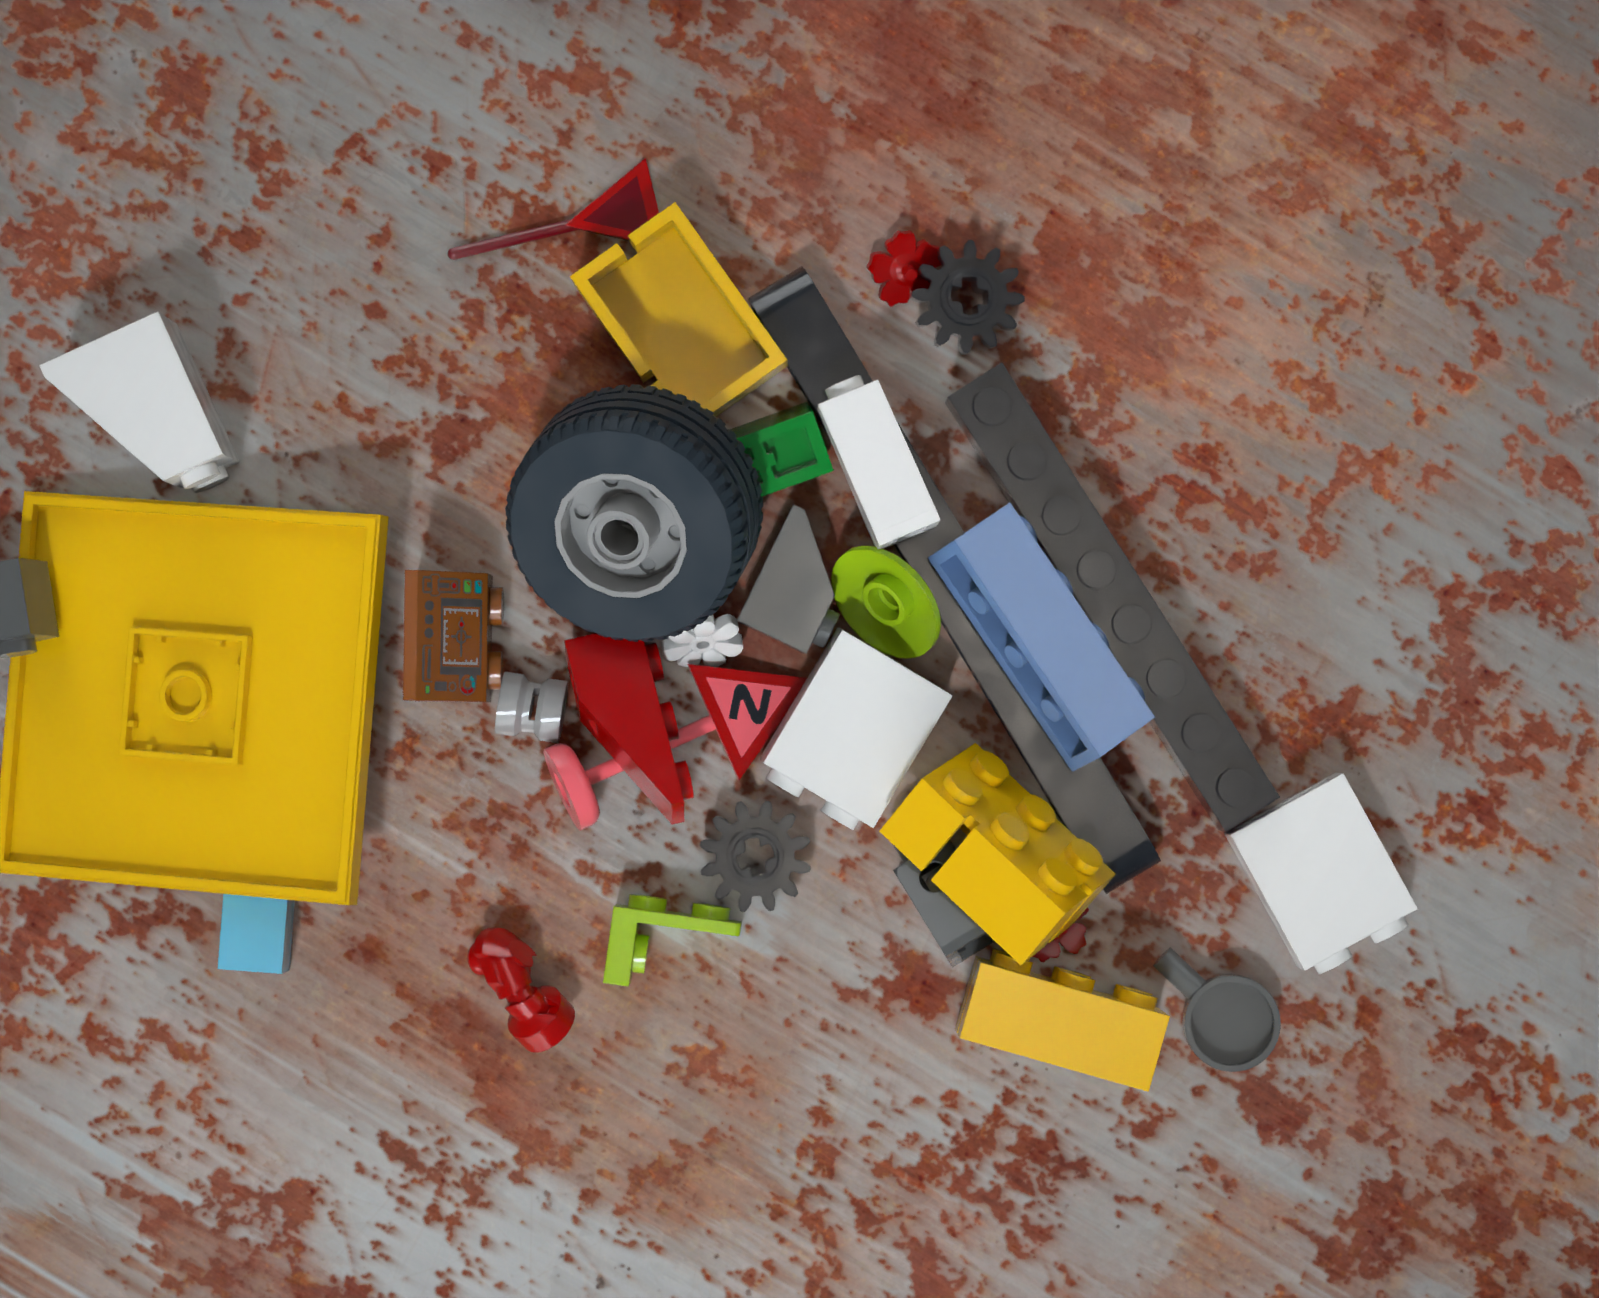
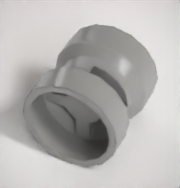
M504 672L497 705L495 734L516 736L523 731L534 733L540 741L559 743L566 709L568 681L549 678L541 684L529 682L524 674ZM535 696H538L535 720H531Z

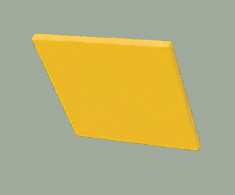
M24 491L18 558L48 562L59 637L37 641V652L10 657L0 774V873L338 905H357L389 516Z

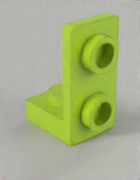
M629 894L628 905L616 904L613 906L603 983L629 987L632 972L645 973L649 936L638 934L639 923L740 936L742 921L729 919L731 910L729 907L693 903L691 914L666 911L667 899Z

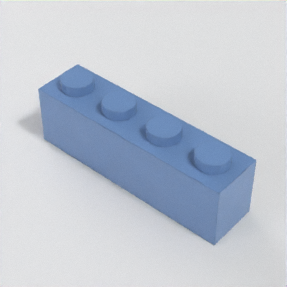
M1011 503L1003 506L928 557L1072 772L1102 757L1155 718L1144 701L1146 698L1140 685L1133 678L1127 676L1110 651L1109 641L1100 627L1089 620L1073 596V588L1069 580L1061 571L1054 568L1037 543V535L1034 528L1024 517L1017 513Z

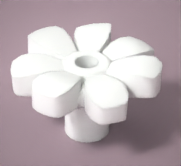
M725 614L716 619L712 615L701 625L697 624L694 629L683 631L682 634L675 637L669 636L668 639L661 641L664 659L670 662L677 660L678 665L682 667H688L687 664L699 665L701 659H703L705 666L718 667L724 664L726 656L735 657L743 650L742 635L738 633L737 619L731 614Z

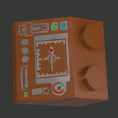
M405 570L404 701L491 702V689L500 690L503 678V652L492 651V626H503L504 590L503 587H493L492 575L489 573Z

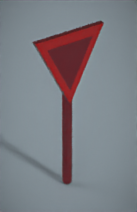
M646 158L574 218L453 247L448 250V257L451 260H457L576 230L630 241L628 238L630 233L659 214Z

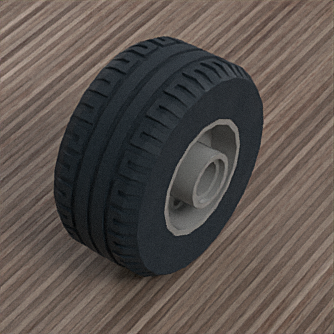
M632 384L630 387L618 385L614 389L606 387L601 388L600 391L594 390L588 393L586 397L581 396L575 399L572 404H567L561 412H558L548 422L516 469L515 475L511 480V489L506 499L508 504L505 506L507 516L506 530L509 532L507 537L509 544L513 547L511 550L513 557L518 562V568L525 575L527 583L533 587L534 592L540 598H543L545 603L556 611L558 615L567 618L574 625L606 638L611 637L614 640L626 639L633 642H638V640L647 642L653 641L654 638L662 640L668 639L669 636L675 637L682 634L683 631L694 629L697 624L701 625L709 616L718 611L719 607L724 604L728 595L736 586L757 546L763 521V512L761 510L763 507V497L760 495L762 489L757 481L758 474L756 468L752 466L753 461L749 454L744 453L745 447L741 441L736 439L737 435L731 429H727L725 427L726 424L720 418H716L712 411L707 408L703 409L700 407L701 404L695 400L691 401L681 394L674 395L672 391L664 388L659 390L655 386L643 388L641 385Z

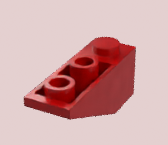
M597 633L564 640L566 665L580 721L672 825L684 822V800L694 798V792L686 760L674 762L669 742L679 739L671 701L659 703L654 682L664 680V673L657 644L645 645L644 641L638 640V642L626 639L614 640L611 637L606 638Z

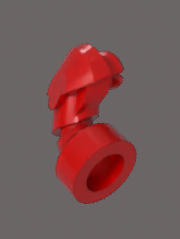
M488 927L480 932L475 942L469 948L467 961L470 969L479 976H485L487 984L496 992L499 999L506 998L508 1004L505 1006V1009L510 1014L508 1030L526 1050L538 1053L554 1047L567 1035L575 1019L573 1005L553 986H531L530 984L533 982L531 978L532 956H537L535 952L509 930Z

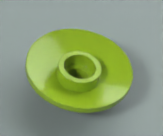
M875 546L851 548L836 561L831 576V585L836 604L846 622L865 642L887 655L907 659L919 657L933 647L940 634V612L930 588L915 569L897 555L882 548L877 549Z

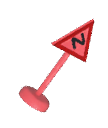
M687 664L709 715L679 728V739L669 741L671 749L716 730L737 779L740 780L786 715L807 678ZM557 743L545 748L543 753L546 764L570 818L580 831L592 826L597 822L600 815L598 801L592 785L624 770L614 759H610L585 771L574 750L567 744Z

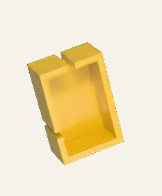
M676 202L628 235L632 247L637 252L632 258L627 260L625 253L616 243L570 276L574 286L643 383L655 376L657 381L650 386H655L659 390L664 388L672 391L674 395L681 394L691 401L695 400L701 404L700 407L703 409L707 408L712 411L715 417L788 367L785 355Z
M974 743L924 776L879 830L882 835L922 871L927 868L960 828L967 837L931 881L1020 965L1072 926L1115 876V873L1103 863L1101 854L1092 844L1072 834L1056 818L1054 810L1045 800L1030 794L1009 774L1006 764L998 756L983 750L977 743Z
M992 949L990 960L975 956L955 1027L959 1038L1149 1092L1170 1018L1168 1014L1156 1007L1157 997L1152 996L1153 994L1121 984L1115 985L1113 995L1093 990L1096 980L1091 979V976L1054 966L1051 977L1031 972L1033 962L1027 960L1020 965L1007 952L998 949Z

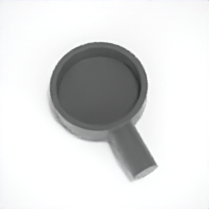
M1171 947L1154 963L1153 966L1188 999L1183 1012V1032L1190 1049L1204 1063L1221 1071L1238 1072L1257 1066L1270 1055L1280 1035L1281 1020L1274 998L1262 985L1250 978L1235 974L1219 975L1205 981Z

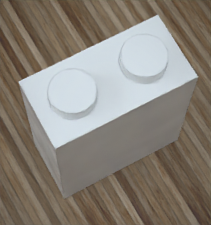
M837 627L760 757L764 764L771 767L766 779L798 798L804 788L826 800L821 811L854 830L859 820L874 828L953 695Z
M1334 773L1224 833L1296 966L1304 971L1314 966L1318 974H1322L1339 966L1352 957L1348 949L1349 946L1369 935L1374 943H1379L1408 927L1404 916L1418 909L1344 773Z

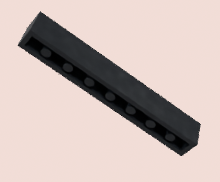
M1001 362L948 396L945 404L1003 495L1012 504L1017 513L1032 525L1037 535L1039 546L1054 568L1061 571L1067 577L1073 588V596L1089 620L1100 627L1109 641L1110 651L1127 676L1133 678L1142 688L1146 698L1144 701L1155 716L1149 723L1219 831L1227 832L1280 798L1003 363Z

